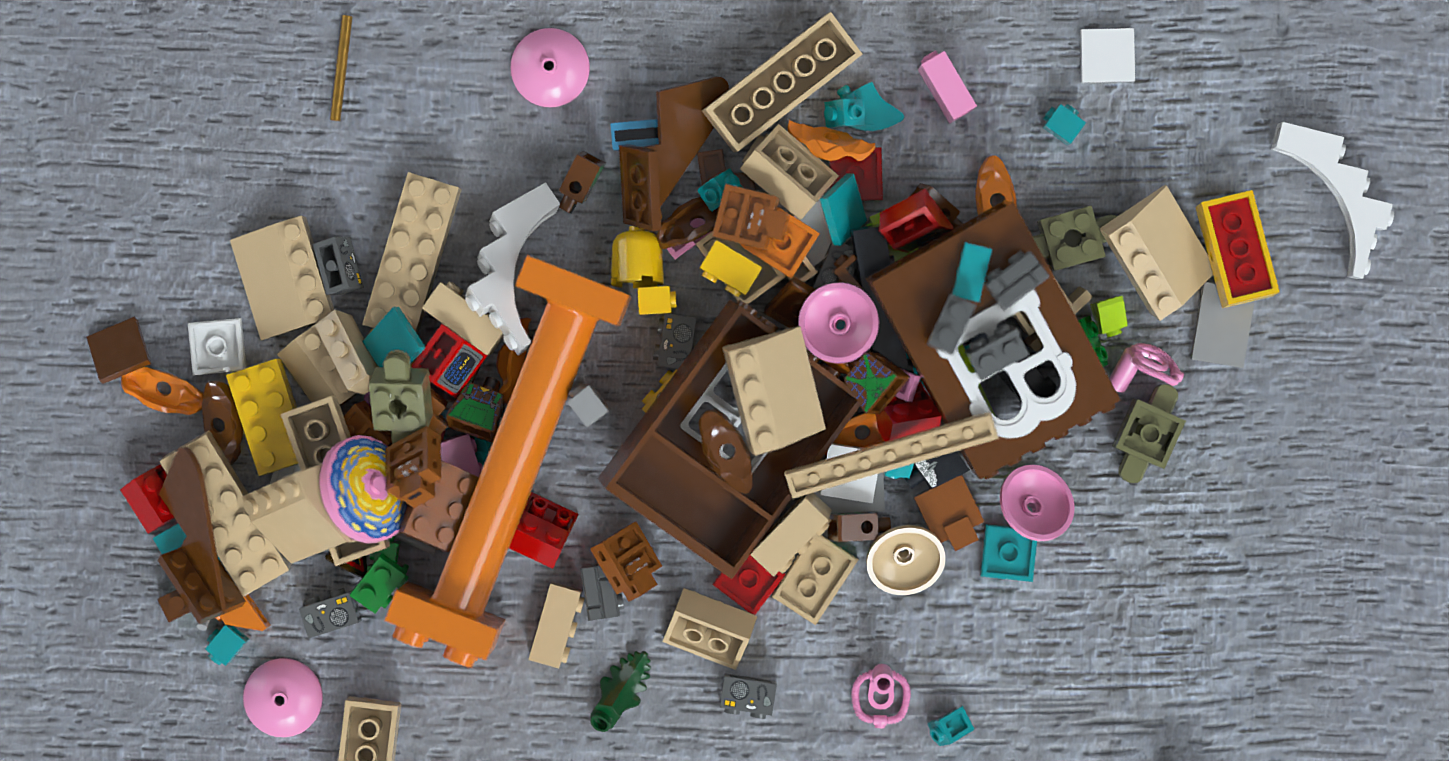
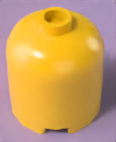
M629 226V231L622 232L615 237L612 243L611 257L612 286L622 288V283H633V288L638 289L657 287V283L664 285L663 254L656 234L645 231L642 228Z

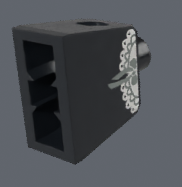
M957 451L914 463L915 468L912 469L910 478H904V480L911 489L923 481L926 482L930 489H934L967 473L970 469Z

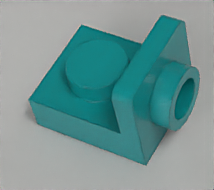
M963 706L957 707L941 718L927 723L931 738L939 746L952 744L975 730Z

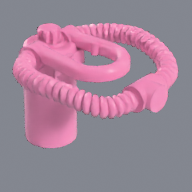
M1137 343L1124 350L1109 379L1116 391L1125 392L1137 370L1172 386L1182 381L1184 372L1180 371L1173 359L1166 352L1164 353L1162 349L1151 344ZM1154 360H1157V361L1160 362L1162 365L1157 364V363H1155V362H1153V361H1154ZM1169 367L1170 376L1161 371H1167Z
M878 664L873 670L859 675L853 683L851 691L853 710L858 719L867 723H873L875 728L880 729L885 728L887 724H896V722L902 721V718L907 713L911 698V688L907 679L901 674L892 671L886 664ZM870 678L869 703L875 709L882 710L890 707L893 703L894 679L897 680L903 688V701L898 714L887 717V715L868 716V714H864L859 701V689L863 681ZM876 691L880 694L889 693L887 702L883 704L875 702L873 699L874 692Z

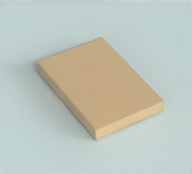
M817 534L813 536L809 548L802 555L799 554L772 594L774 599L814 625L817 624L859 560L823 535L818 536Z

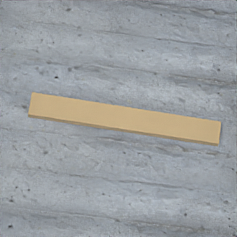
M991 411L791 469L785 471L784 474L792 498H796L999 439Z

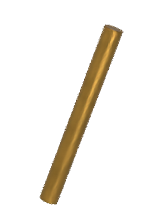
M342 15L330 114V120L332 121L341 120L353 18L348 15Z

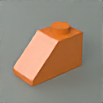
M249 594L244 596L246 602L242 607L216 617L219 622L223 621L225 625L263 631L271 626Z

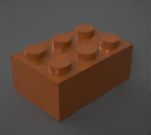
M441 460L442 478L435 482V497L416 508L407 504L399 532L438 550L450 553L479 477Z

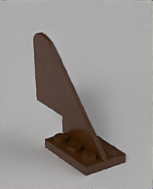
M715 76L656 91L659 144L644 147L631 144L619 145L624 224L649 231L661 230V206L714 129V126L702 110L729 90L728 82L724 78Z
M180 448L175 455L159 495L187 537L180 548L160 555L158 562L198 624H201L242 607L246 600L217 557L205 481L200 464L190 448Z

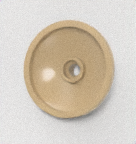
M914 525L898 526L882 533L872 543L866 558L867 571L873 583L885 592L896 595L918 593L931 586L941 575L945 566V551L939 538L928 529Z

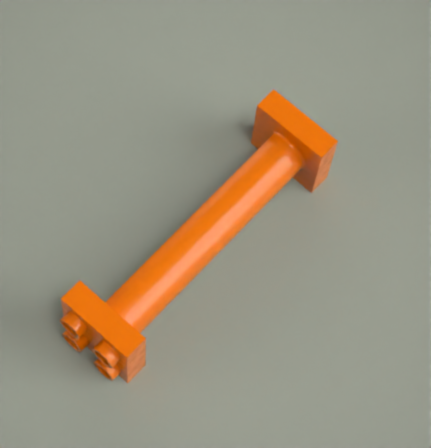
M530 256L526 257L515 286L545 297L547 305L436 590L432 591L412 582H406L396 590L384 620L396 625L392 635L393 638L418 648H422L424 642H428L429 638L446 645L443 657L466 667H473L478 658L487 660L495 649L506 619L484 610L595 326L599 320L621 326L632 298L625 293Z

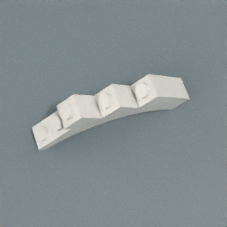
M1285 122L1277 124L1271 150L1288 155L1310 168L1324 181L1335 196L1344 215L1349 234L1350 259L1347 277L1363 279L1364 275L1368 274L1371 266V260L1368 259L1370 250L1374 249L1377 243L1378 235L1375 234V230L1382 231L1386 230L1387 226H1391L1394 218V211H1391L1393 204L1362 196L1363 193L1367 192L1370 184V178L1367 177L1368 170L1338 163V160H1342L1345 154L1346 145L1343 144L1344 137Z
M546 183L492 213L489 221L490 229L500 239L482 248L477 257L479 268L484 274L488 273V276L470 285L465 294L468 307L472 311H476L479 317L487 312L490 313V321L494 327L500 328L504 334L506 345L510 350L514 349L517 355L527 351L531 341L521 325L515 306L513 288L515 264L527 238L541 223L553 216L560 206L559 201Z

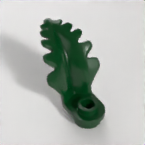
M635 651L634 655L628 653V661L624 657L620 658L622 668L615 665L610 667L612 678L603 676L600 679L601 699L590 715V723L597 731L606 732L612 729L624 711L639 706L641 699L636 693L646 691L647 686L640 680L650 678V674L645 672L651 670V666L648 665L651 660L648 658L646 651Z

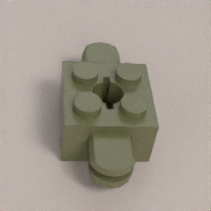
M1091 205L1037 221L1040 234L1032 237L1044 259L1048 260L1052 272L1106 257L1102 243L1107 241L1099 228L1117 216L1107 215L1095 219Z
M393 350L387 354L383 362V368H375L369 381L374 430H390L392 444L425 426L429 427L433 417L429 369L411 368L408 354L401 350Z
M1162 384L1156 386L1148 403L1132 399L1112 444V447L1125 452L1118 469V474L1126 482H1140L1149 463L1165 469L1186 422V420L1171 414L1178 400V392L1171 385Z

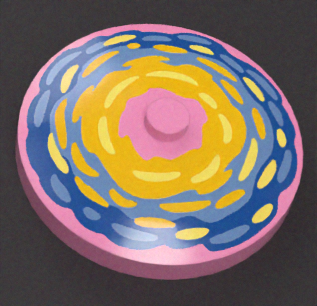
M369 436L350 437L335 444L328 451L321 466L320 491L328 515L344 534L359 542L376 543L391 538L399 532L408 503L397 499L386 491V448L388 446Z

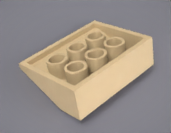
M1167 185L1162 186L1099 228L1147 310L1159 321L1182 307L1213 275L1206 251Z
M298 216L230 240L261 341L314 325L334 310L331 297L326 295L313 248L314 241L306 217Z
M801 326L723 347L747 447L752 454L758 455L782 448L826 429Z
M322 464L294 473L242 496L244 509L249 515L251 522L291 564L351 540L349 536L344 534L334 524L324 506L320 491Z

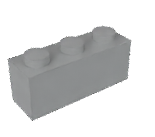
M582 384L569 394L572 399L568 401V404L586 427L592 425L611 410L593 385L586 387L585 384Z

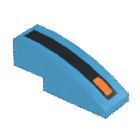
M658 119L610 123L612 148L615 151H619V145L624 144L639 147L659 144Z

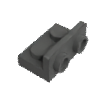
M1003 325L993 331V336L987 339L979 338L970 344L971 348L965 350L981 381L1029 355L1019 336L1020 332L1015 326Z

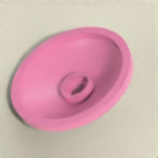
M544 28L530 33L520 41L512 55L511 76L515 87L526 100L541 107L552 108L570 103L580 95L589 78V59L583 45L573 35L560 29ZM548 61L554 63V68L550 71L544 68L545 63Z
M832 283L818 288L806 299L800 311L799 326H801L805 346L811 353L827 362L846 363L861 357L873 345L878 334L879 317L875 304L863 290L846 283ZM839 321H845L846 323L845 328L842 330L837 329Z
M1025 465L1011 472L1001 486L1000 506L1002 513L1009 525L1020 535L1035 541H1049L1063 534L1072 523L1075 510L1072 493L1065 481L1054 471L1039 465Z
M279 658L265 662L250 675L245 685L243 702L247 716L259 730L275 737H291L308 729L317 719L322 707L323 693L319 679L308 666L297 660ZM279 695L285 699L282 705L276 702V697Z

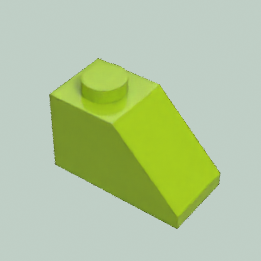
M1122 295L1089 304L1099 334L1106 333L1107 338L1121 334V328L1128 326Z

